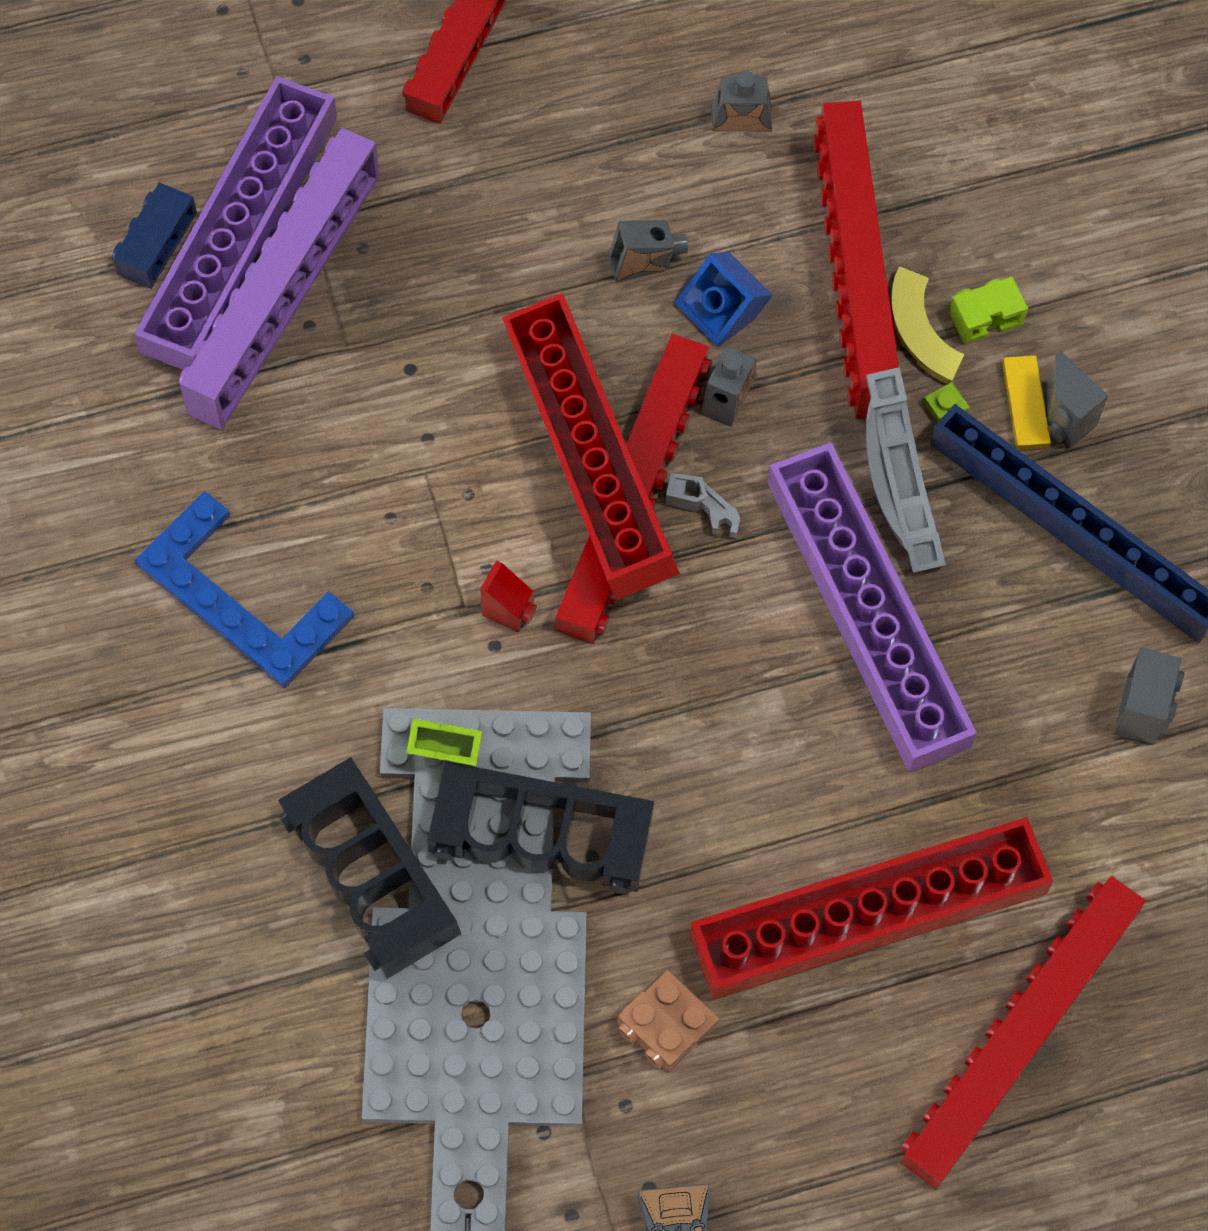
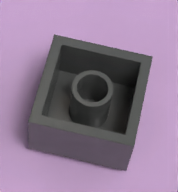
M1140 647L1128 672L1114 735L1150 745L1155 744L1159 735H1166L1169 723L1173 722L1177 709V703L1174 702L1176 692L1180 691L1185 672L1179 671L1182 658Z

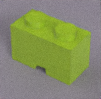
M1009 277L1003 280L999 278L993 279L984 286L973 290H961L952 297L949 314L965 345L988 337L989 333L987 330L997 327L999 332H1003L1023 325L1028 307L1013 277Z
M413 718L406 753L477 766L483 731Z

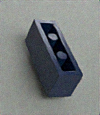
M160 182L153 192L147 194L143 203V209L138 217H134L131 220L125 239L114 248L112 260L117 275L152 289L197 214L192 195Z

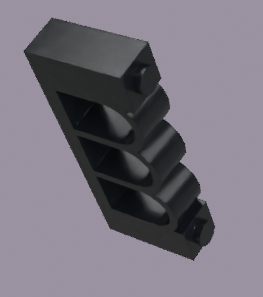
M352 757L278 800L283 810V813L278 816L287 832L290 833L295 830L300 840H304L311 858L318 865L326 867L325 873L335 896L342 903L350 906V914L357 931L369 948L368 951L364 952V955L374 971L381 968L388 979L461 935L457 920ZM361 805L374 823L371 827L336 847L323 848L315 844L316 838L322 829ZM384 843L388 845L399 862L359 886H345L339 883L342 871L349 864ZM411 881L424 901L381 926H372L363 921V915L371 904Z
M445 761L427 838L428 851L432 852L437 858L453 860L454 857L463 858L466 849L474 859L484 863L501 861L512 853L514 860L522 868L532 872H545L561 863L563 870L574 879L579 881H595L603 877V886H608V889L615 893L628 894L629 891H638L653 817L654 801ZM478 793L516 800L510 830L501 842L494 845H484L477 842L469 832ZM526 802L565 809L559 840L556 846L549 852L532 854L525 851L518 842ZM575 811L614 819L608 850L604 857L592 864H583L575 861L567 851Z

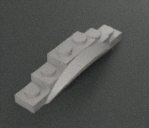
M900 367L866 375L871 400L866 421V449L870 476L877 501L888 526L907 551L912 573L944 566L946 563L922 477Z

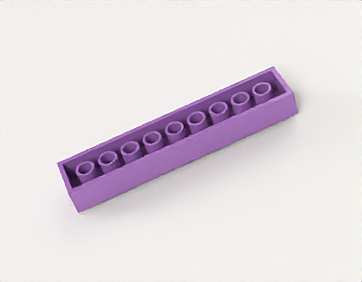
M279 76L275 77L134 334L140 354L182 370L187 366H191L196 358L199 344L203 340L207 341L212 333L215 319L219 314L223 315L228 308L232 292L236 288L240 289L245 281V274L249 265L252 262H257L265 240L268 237L272 238L276 232L279 218L285 211H288L296 191L301 187L337 120L335 98L333 96Z
M342 127L335 138L331 137L329 139L321 161L315 162L310 170L309 180L304 187L301 186L296 191L290 210L288 212L285 211L279 218L277 230L272 238L268 237L265 240L259 259L256 263L252 262L249 265L245 274V281L240 289L236 288L232 292L228 308L223 315L219 314L215 319L207 341L203 340L199 344L195 360L190 367L187 366L182 371L179 385L188 415L223 430L379 179L376 142Z
M827 443L770 465L767 484L908 772H913L972 748L977 732L832 443Z

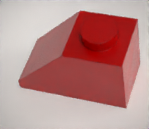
M496 560L480 588L482 616L519 632L523 623L529 624L535 614L537 605L534 604V591L503 563Z

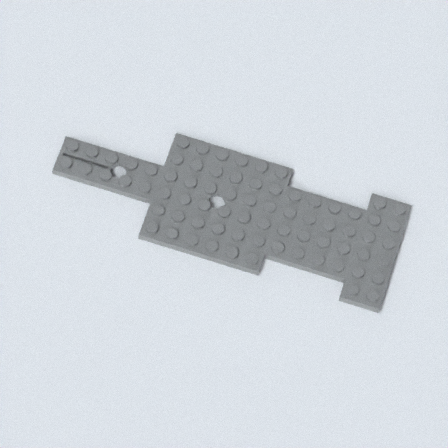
M383 708L380 777L415 779L411 851L457 920L461 935L388 979L381 968L374 971L370 965L362 1122L435 1124L430 1231H465V1222L466 1231H505L509 1125L582 1127L587 912L551 911L552 869L545 872L529 871L522 868L514 860L512 853L501 861L484 863L474 859L466 849L463 858L454 857L453 860H443L429 852L427 838L445 761L447 760L408 754L406 751L412 719L415 718L483 731L477 766L473 767L552 782H589L591 713ZM478 793L469 831L470 835L477 842L484 845H494L501 842L510 830L516 800ZM526 802L518 838L520 846L525 851L532 854H544L553 849L554 807ZM411 881L409 885L408 908H373L372 926H381L389 923L424 902ZM469 1003H483L490 1011L489 1021L480 1028H471L462 1020V1011ZM471 1181L481 1186L484 1198L476 1208L468 1210L461 1208L456 1203L454 1195L460 1184ZM466 1215H471V1229H470V1218H467V1220H466Z

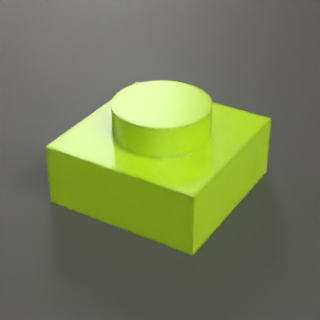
M952 382L925 396L923 404L937 423L954 404L969 413L970 409Z

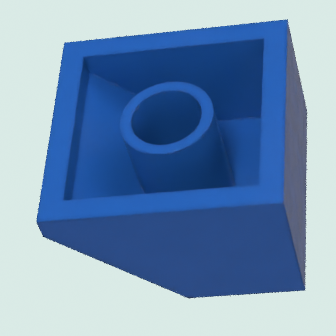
M730 252L710 253L674 303L716 346H721L755 320L773 295Z

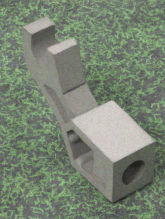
M671 473L665 505L692 512L703 509L709 515L712 534L718 533L720 525L727 524L731 527L729 537L737 538L740 516L736 508H733L703 481V477ZM692 490L698 492L699 497L685 495V491Z

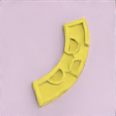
M899 266L894 278L890 302L894 321L893 326L903 348L905 347L916 359L918 366L939 381L949 384L953 382L963 361L964 354L946 344L929 323L924 306V293L929 278Z

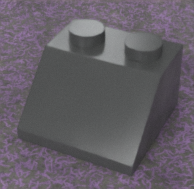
M1062 351L1055 356L1046 384V418L1051 437L1059 443L1062 442L1070 449L1097 426L1108 395Z

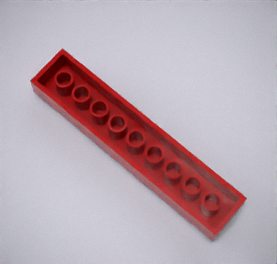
M861 100L823 103L821 116H816L817 134H813L814 152L820 155V161H817L818 180H823L824 186L820 191L822 208L827 207L828 216L824 217L825 235H831V244H828L829 263H834L835 272H832L833 292L838 291L839 300L835 302L836 318L837 320H842L843 329L839 330V342L841 349L846 348L847 357L843 358V372L845 378L850 377V387H847V402L849 407H854L855 419L867 418L871 400L866 375L898 368L899 364Z
M563 292L502 317L615 599L619 600L679 575L680 572Z
M1028 817L693 921L690 925L689 935L711 998L716 1000L1047 895L1054 881Z

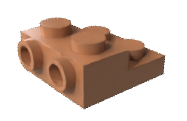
M666 970L646 992L642 991L618 1015L617 1024L620 1026L618 1028L619 1033L629 1043L634 1044L637 1042L646 1050L644 1056L657 1069L664 1067L670 1073L719 1023L720 1018L672 973Z

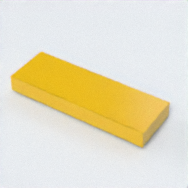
M1036 355L1003 358L1002 365L1016 449L1020 451L1049 448L1051 442Z

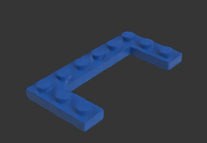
M204 491L134 560L136 566L278 684L286 688L354 618V611L328 591L283 638H280L187 561L230 517L229 510Z

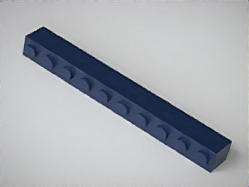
M956 404L934 426L930 441L931 446L1196 642L1200 643L1208 634V589Z

